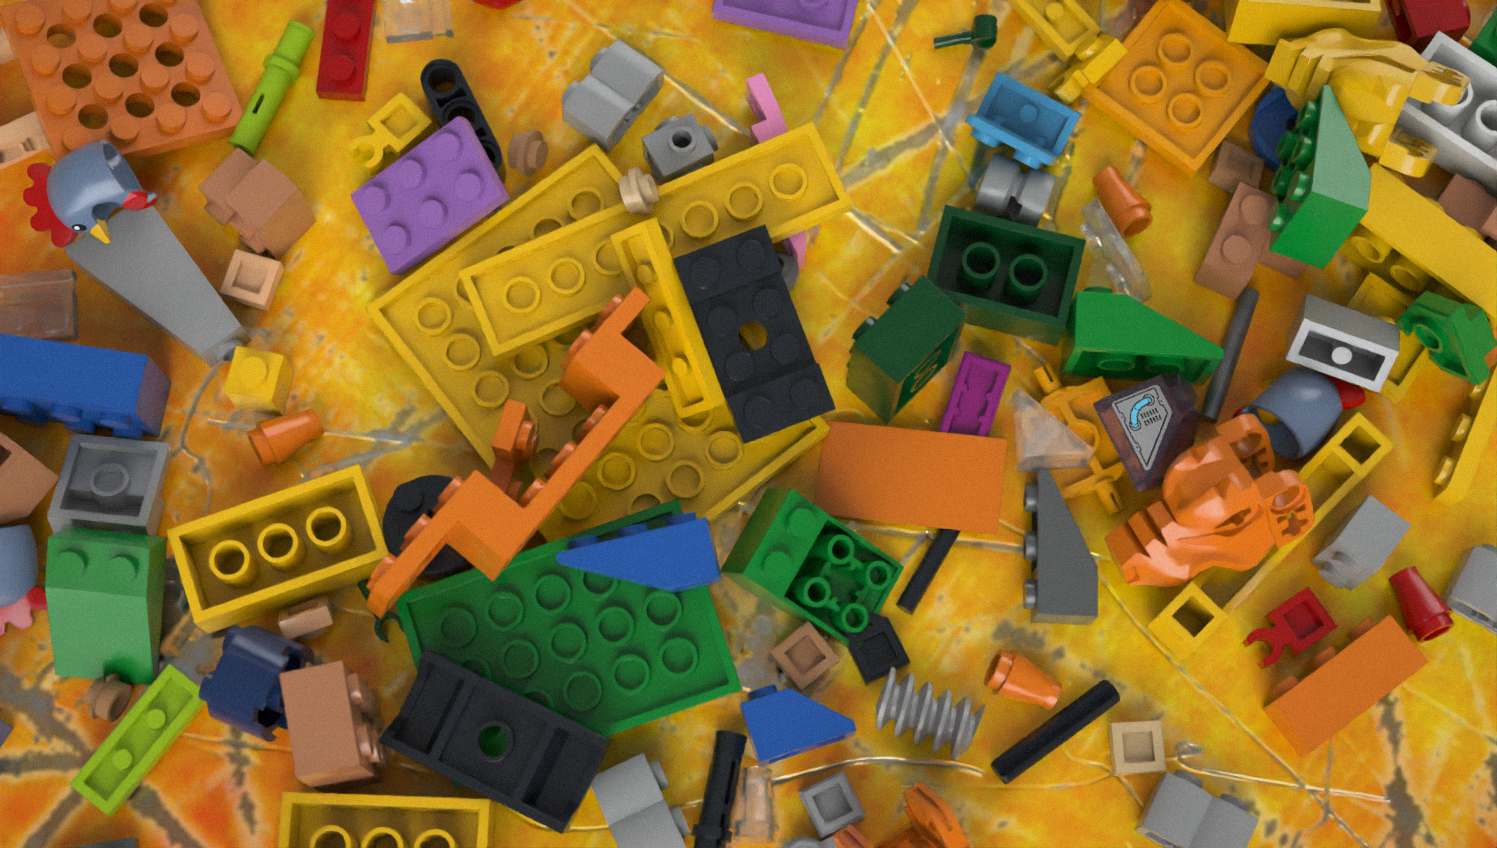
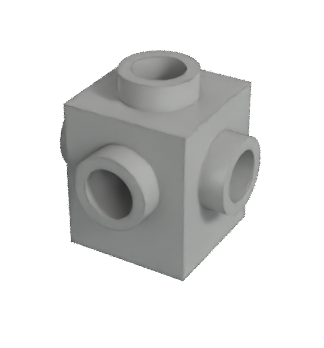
M692 113L682 118L678 116L670 117L661 122L654 132L642 137L643 156L659 185L714 163V152L718 150L716 139L710 128L706 124L700 127Z

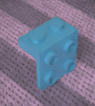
M998 71L977 113H969L964 122L974 127L970 133L972 137L994 148L996 146L1000 147L1002 142L1016 149L1012 156L1013 158L1038 170V168L1042 169L1044 164L1051 166L1057 163L1082 114Z

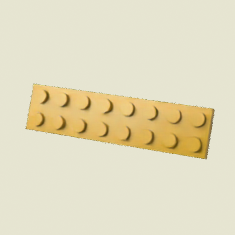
M813 121L658 186L659 201L653 203L652 214L644 216L639 212L631 215L626 209L624 202H620L458 271L495 360L498 362L599 319L601 311L617 293L625 299L631 292L610 235L640 222L657 217L673 260L679 256L764 224L772 244L851 211L852 203Z

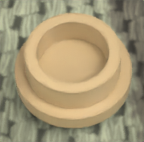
M635 167L629 169L628 175L619 178L620 193L628 212L631 215L639 212L644 216L652 214L653 203L659 201V195L651 174L643 175L642 171Z

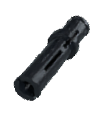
M716 731L699 823L694 824L692 836L696 837L694 848H725L726 843H731L733 832L729 831L742 757L745 744L747 743V736L730 731Z

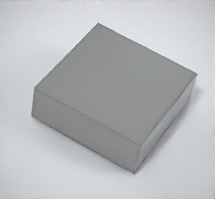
M844 770L798 792V796L820 840L866 817Z

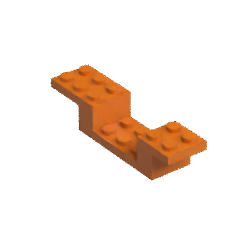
M637 286L632 289L625 299L617 293L599 314L600 319L592 327L591 332L585 329L567 351L569 354L560 364L565 373L558 386L592 415L574 439L579 445L577 446L570 440L551 462L552 465L543 475L548 481L545 483L538 477L522 495L517 504L476 469L465 481L456 476L439 496V502L433 509L435 516L430 519L427 515L423 514L404 536L406 540L399 548L403 551L400 556L396 558L393 554L389 553L370 575L371 580L366 585V588L371 592L365 605L370 611L381 619L446 543L493 582L648 401L667 374V372L625 338L634 328L651 300L647 294Z

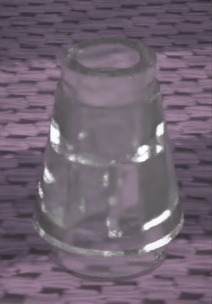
M748 766L741 770V778L729 823V828L734 830L733 839L736 842L750 845L769 844L774 842V832L780 829L773 780L771 779L772 770L767 767Z

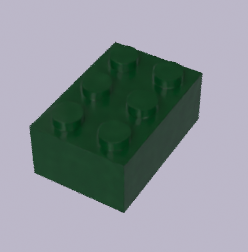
M945 205L926 278L967 314L966 324L1057 346L1066 327L1086 240Z
M924 275L912 286L908 282L900 285L886 302L890 308L877 320L873 316L868 317L852 335V339L855 342L849 350L851 359L846 365L849 369L845 386L886 424L953 359L967 318V314Z

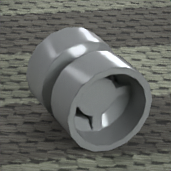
M994 153L978 192L973 210L997 218L1005 214L1008 215L1009 221L1037 227L1057 176L1034 168L1024 172L1021 170L1018 161Z

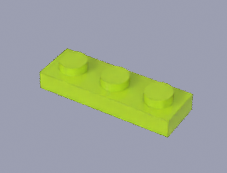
M169 663L69 785L106 815L113 817L207 702L199 698L200 687Z

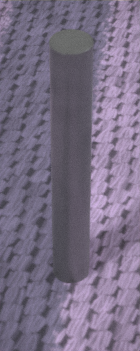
M1245 287L1239 295L1222 345L1224 359L1213 372L1198 416L1204 422L1216 424L1260 296V293L1253 288Z

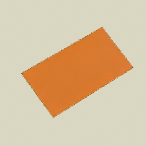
M825 420L831 429L830 434L823 438L814 501V504L823 511L836 517L997 535L1008 439Z

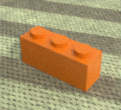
M1390 614L1377 623L1370 616L1346 633L1347 637L1351 640L1349 644L1338 652L1330 645L1311 659L1308 664L1313 669L1312 672L1300 681L1292 674L1269 691L1275 700L1265 706L1263 710L1300 757L1314 751L1429 663Z

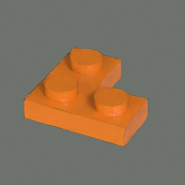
M507 399L491 444L496 460L489 481L518 504L524 482L518 480L524 462L532 463L537 451L539 436L534 434L535 423L531 420L527 404Z

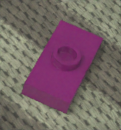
M965 351L938 432L989 437L1012 366Z

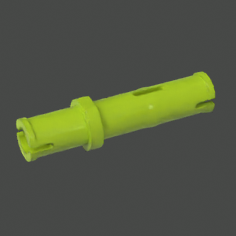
M289 21L273 55L266 56L263 62L265 71L228 141L233 149L239 147L247 155L255 156L290 83L297 82L301 74L298 67L314 38L313 31L307 26L296 21Z

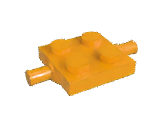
M1052 363L1045 364L1044 368L1043 366L1037 368L1033 373L1036 375L1046 396L1038 405L1014 417V422L1037 467L1049 469L1064 501L1080 494L1097 492L1108 513V517L1123 512L1127 509V506L1124 504L1114 483L1121 475L1141 467L1142 464L1112 407V403L1115 400L1103 377L1100 376L1079 386L1063 387Z

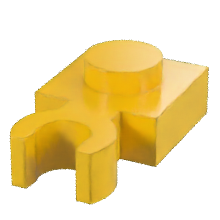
M1103 32L1098 36L1092 35L1075 50L1076 57L1068 63L1070 68L1055 78L1048 85L1047 90L1058 102L1062 101L1068 106L1080 95L1088 83L1094 84L1128 51L1113 36Z
M400 91L366 121L373 133L353 139L348 146V151L354 159L363 151L369 150L374 152L373 157L364 164L366 171L373 175L383 168L386 155L390 151H393L399 158L403 157L427 137L435 127L433 121Z

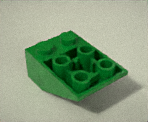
M1326 84L1322 86L1313 101L1306 100L1299 111L1296 126L1292 132L1286 130L1279 140L1275 156L1281 159L1280 167L1271 185V192L1276 194V199L1266 222V228L1271 230L1269 251L1321 269L1326 267L1367 213L1372 175L1331 86Z
M767 488L720 570L723 575L759 599L803 623L809 621L817 631L845 646H850L849 639L841 635L839 629L851 632L854 635L872 626L873 624L868 623V613L879 614L904 566L792 488Z

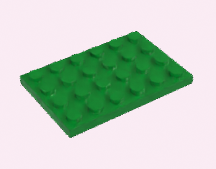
M678 498L517 553L494 582L479 569L474 568L404 592L396 601L417 672L424 649L433 650L476 671L477 674L607 737L743 690L708 585L673 593L568 568L557 561L556 553L569 550L567 542L574 539L597 536L598 543L617 539V530L632 525L646 524L648 531L667 527L666 518L684 513ZM494 725L484 731L481 737V745L484 751L491 756H498L506 750L508 736L504 729ZM451 779L454 788L464 786Z

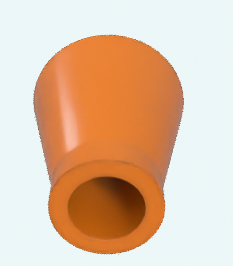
M1116 167L1105 168L1094 176L1092 183L1097 190L1110 231L1117 232L1120 238L1127 239L1138 235L1149 227L1153 221V216L1150 213L1151 204L1119 173Z
M311 407L303 412L256 422L257 428L248 431L247 435L262 466L266 467L272 463L279 466L314 438L325 432L318 415Z
M999 649L994 655L984 678V685L993 689V695L1039 705L1049 710L1056 704L1062 690L1061 682L1051 678L1016 650H1012L1009 653Z

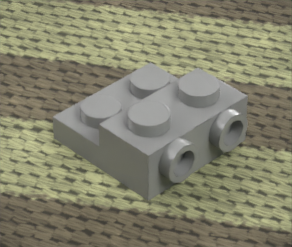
M73 433L47 514L53 533L55 534L67 527L156 536L165 506L161 494L173 455L170 443Z

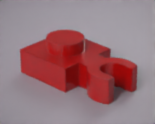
M1306 587L1264 616L1272 629H1256L1244 638L1242 644L1245 647L1255 641H1263L1267 644L1269 654L1258 663L1260 669H1263L1280 659L1283 653V646H1286L1292 656L1295 657L1338 626L1311 589Z

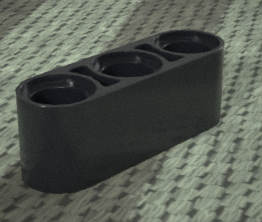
M440 58L432 60L422 70L420 81L428 107L439 129L457 116L466 118L474 123L472 128L489 160L494 162L493 167L502 184H504L507 173L501 149L461 69L449 59ZM448 82L454 84V87L448 92L439 93L434 91L436 86L441 83Z

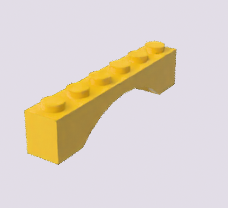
M1357 412L1297 472L1310 492L1315 514V522L1304 535L1279 549L1274 545L1258 565L1240 572L1232 568L1214 565L1199 572L1147 627L1184 661L1212 635L1288 553L1395 445L1361 413ZM1291 513L1286 514L1288 519L1291 518Z

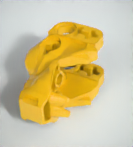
M1344 28L1322 29L1306 37L1280 38L1264 74L1265 79L1284 89L1290 104L1298 112L1306 100H1314L1324 84L1331 86L1360 150L1374 156L1376 160H1379V164L1413 177H1423L1431 168L1433 159L1436 157L1438 148L1427 141L1403 132L1405 127L1402 125H1396L1408 96L1430 104L1431 100L1441 104L1454 106L1462 99L1465 89L1470 82V78L1459 71L1434 61L1429 63L1411 46L1402 42L1364 39L1353 36Z

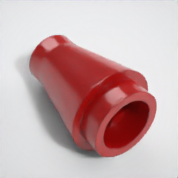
M1415 566L1405 568L1389 578L1408 635H1415L1419 643H1425L1443 635L1454 627L1455 624L1450 617L1453 610L1423 579Z

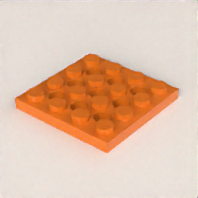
M26 0L0 6L1 24L55 163L71 151L87 143L102 139L115 146L127 162L220 139L233 134L243 114L197 0ZM147 13H156L161 15L166 23L160 27H149L140 18ZM110 23L117 26L121 32L115 37L106 38L97 34L94 29L99 24ZM62 33L70 36L74 40V44L68 48H57L51 45L48 39L54 34ZM163 52H172L177 54L182 62L177 66L168 67L159 63L156 56ZM124 62L132 65L137 72L131 77L123 78L113 74L110 68L116 63ZM80 73L90 80V84L84 88L76 89L68 86L63 79L69 74ZM187 91L194 94L198 102L193 106L185 107L178 105L172 99V96L177 92ZM134 102H142L147 104L153 112L147 117L137 118L130 115L126 107ZM95 113L102 116L107 123L99 129H89L84 127L79 119L85 114Z

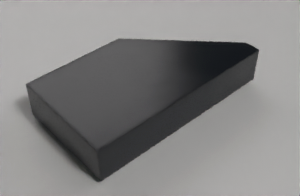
M872 612L868 613V623L873 624L872 626L854 635L851 632L839 629L840 634L849 639L850 646L846 645V648L865 685L887 676L891 666H894L897 671L911 663L889 619Z

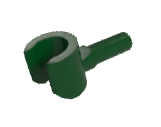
M987 14L978 15L973 19L972 31H962L961 33L934 37V47L939 49L960 44H972V46L979 49H990L997 40V18Z
M368 579L362 580L357 585L366 601L371 592L366 588V585L369 583ZM388 610L380 619L373 613L376 618L374 630L382 641L389 643L381 631L382 623L387 619L397 620L399 627L405 633L399 615Z

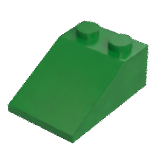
M1093 286L1085 288L1083 291H1077L1071 302L1066 327L1062 334L1060 375L1090 378L1102 376L1103 379L1204 386L1224 359V349L1126 294H1113L1110 288Z
M67 527L48 537L45 592L55 675L86 679L102 677L106 679L108 675L116 673L120 675V681L124 683L153 684L158 677L167 537Z

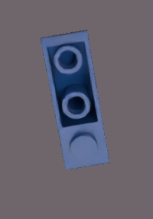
M696 512L683 513L666 518L667 527L650 531L647 530L646 524L624 527L617 530V539L598 543L597 536L574 539L567 542L569 550L556 553L558 563L565 567L673 593L723 581L710 522L706 517L697 519Z

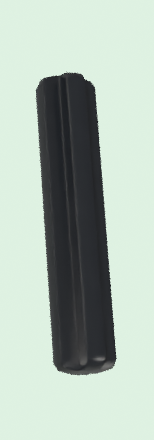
M1107 679L1100 681L994 759L991 767L996 776L1004 784L1013 781L1116 705L1121 699L1117 689Z

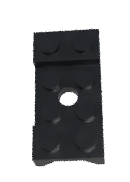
M765 224L673 259L741 445L836 409L819 363H816L782 276L781 272L783 270ZM746 323H758L764 328L767 338L762 348L749 350L740 343L739 330Z
M424 649L420 657L417 677L399 714L382 733L379 743L560 834L568 833L613 739L477 674L476 671L440 653ZM494 725L504 729L508 736L507 748L498 756L487 754L481 745L482 734L487 728Z

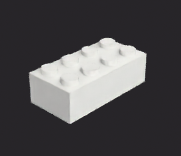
M1438 31L1421 57L1429 63L1434 61L1465 74L1470 78V82L1465 89L1462 99L1454 106L1441 104L1431 100L1430 104L1408 96L1396 125H1402L1405 127L1403 132L1427 141L1438 148L1436 157L1433 159L1435 164L1452 175L1458 173L1464 178L1479 182L1484 186L1489 195L1497 199V68Z

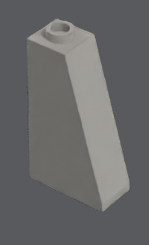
M153 205L139 211L124 208L108 219L107 226L111 243L106 244L93 235L86 234L64 249L82 273L211 368L219 362L225 364L232 361L236 346L244 347L245 344L251 341L241 324Z

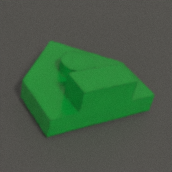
M1426 290L1395 321V325H1398L1399 329L1406 336L1414 332L1417 339L1425 347L1433 351L1429 358L1442 371L1477 385L1483 383L1491 375L1484 357L1497 346V342L1484 309L1466 302L1461 304Z

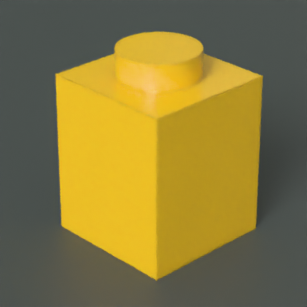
M236 346L224 393L236 408L283 416L295 371L282 354Z

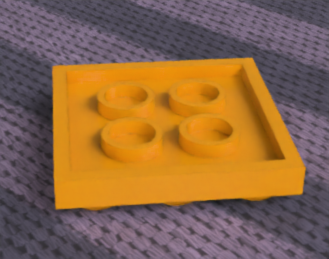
M1158 0L1122 42V45L1128 52L1094 84L1088 83L1084 87L1081 96L1193 179L1221 142L1225 140L1271 84V81L1264 78L1269 64L1241 43L1227 42L1226 32L1182 0H1166L1164 2Z

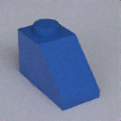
M775 685L759 688L748 693L749 701L742 703L740 707L759 768L853 737L856 732L852 719L790 688L778 692Z

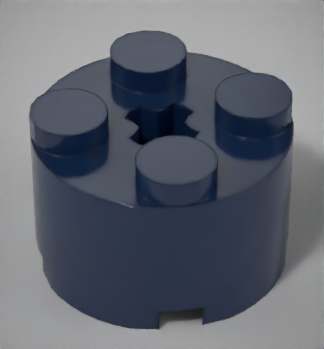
M235 625L227 632L222 645L223 654L215 671H210L201 683L199 698L207 702L208 713L211 718L264 741L272 742L278 738L272 733L278 726L286 730L288 729L279 673L303 669L306 662L314 665V653L308 646L259 626L250 625L242 628Z

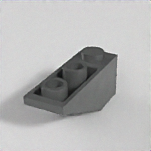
M1038 468L1032 483H1025L1023 507L1024 512H1032V531H1025L1023 539L1024 560H1031V579H1024L1023 608L1031 609V623L1091 625L1098 617V567L1049 469Z

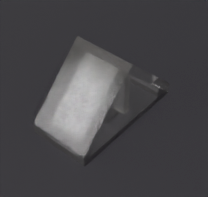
M1020 387L1013 393L1011 412L1016 473L1037 471L1038 468L1049 470L1086 468L1091 463L1095 453L1092 447Z

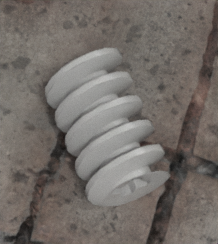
M891 666L873 711L876 713V729L882 730L892 719L895 721V737L900 738L911 727L913 728L914 745L919 746L930 735L932 736V752L937 754L946 743H950L951 760L956 762L968 750L981 720L985 704L981 705L972 715L969 697H963L953 707L951 690L945 689L936 699H933L932 682L927 681L918 691H914V675L911 673L907 674L897 684L895 683L896 670L894 666Z

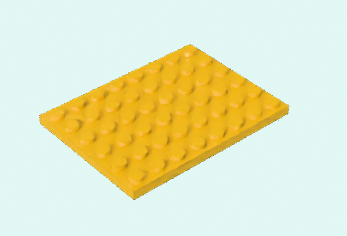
M593 143L365 307L373 321L490 471H492L496 460L491 444L507 399L527 404L531 420L535 423L534 434L539 436V443L532 463L524 462L518 478V480L524 482L521 497L538 477L545 483L548 481L543 475L552 465L551 462L570 440L577 446L579 445L574 439L584 428L583 425L592 414L558 386L565 373L560 364L569 354L567 351L585 329L591 332L592 327L599 319L497 362L458 271L623 202L619 189V178L623 176L596 143ZM640 316L634 328L625 338L659 366ZM744 324L739 330L740 343L749 350L762 348L761 343ZM663 378L648 401L537 531L546 543L677 498L680 500L684 513L696 512L697 519L706 517L711 525L829 435L831 428L819 415L741 445L726 403L679 419L667 384Z

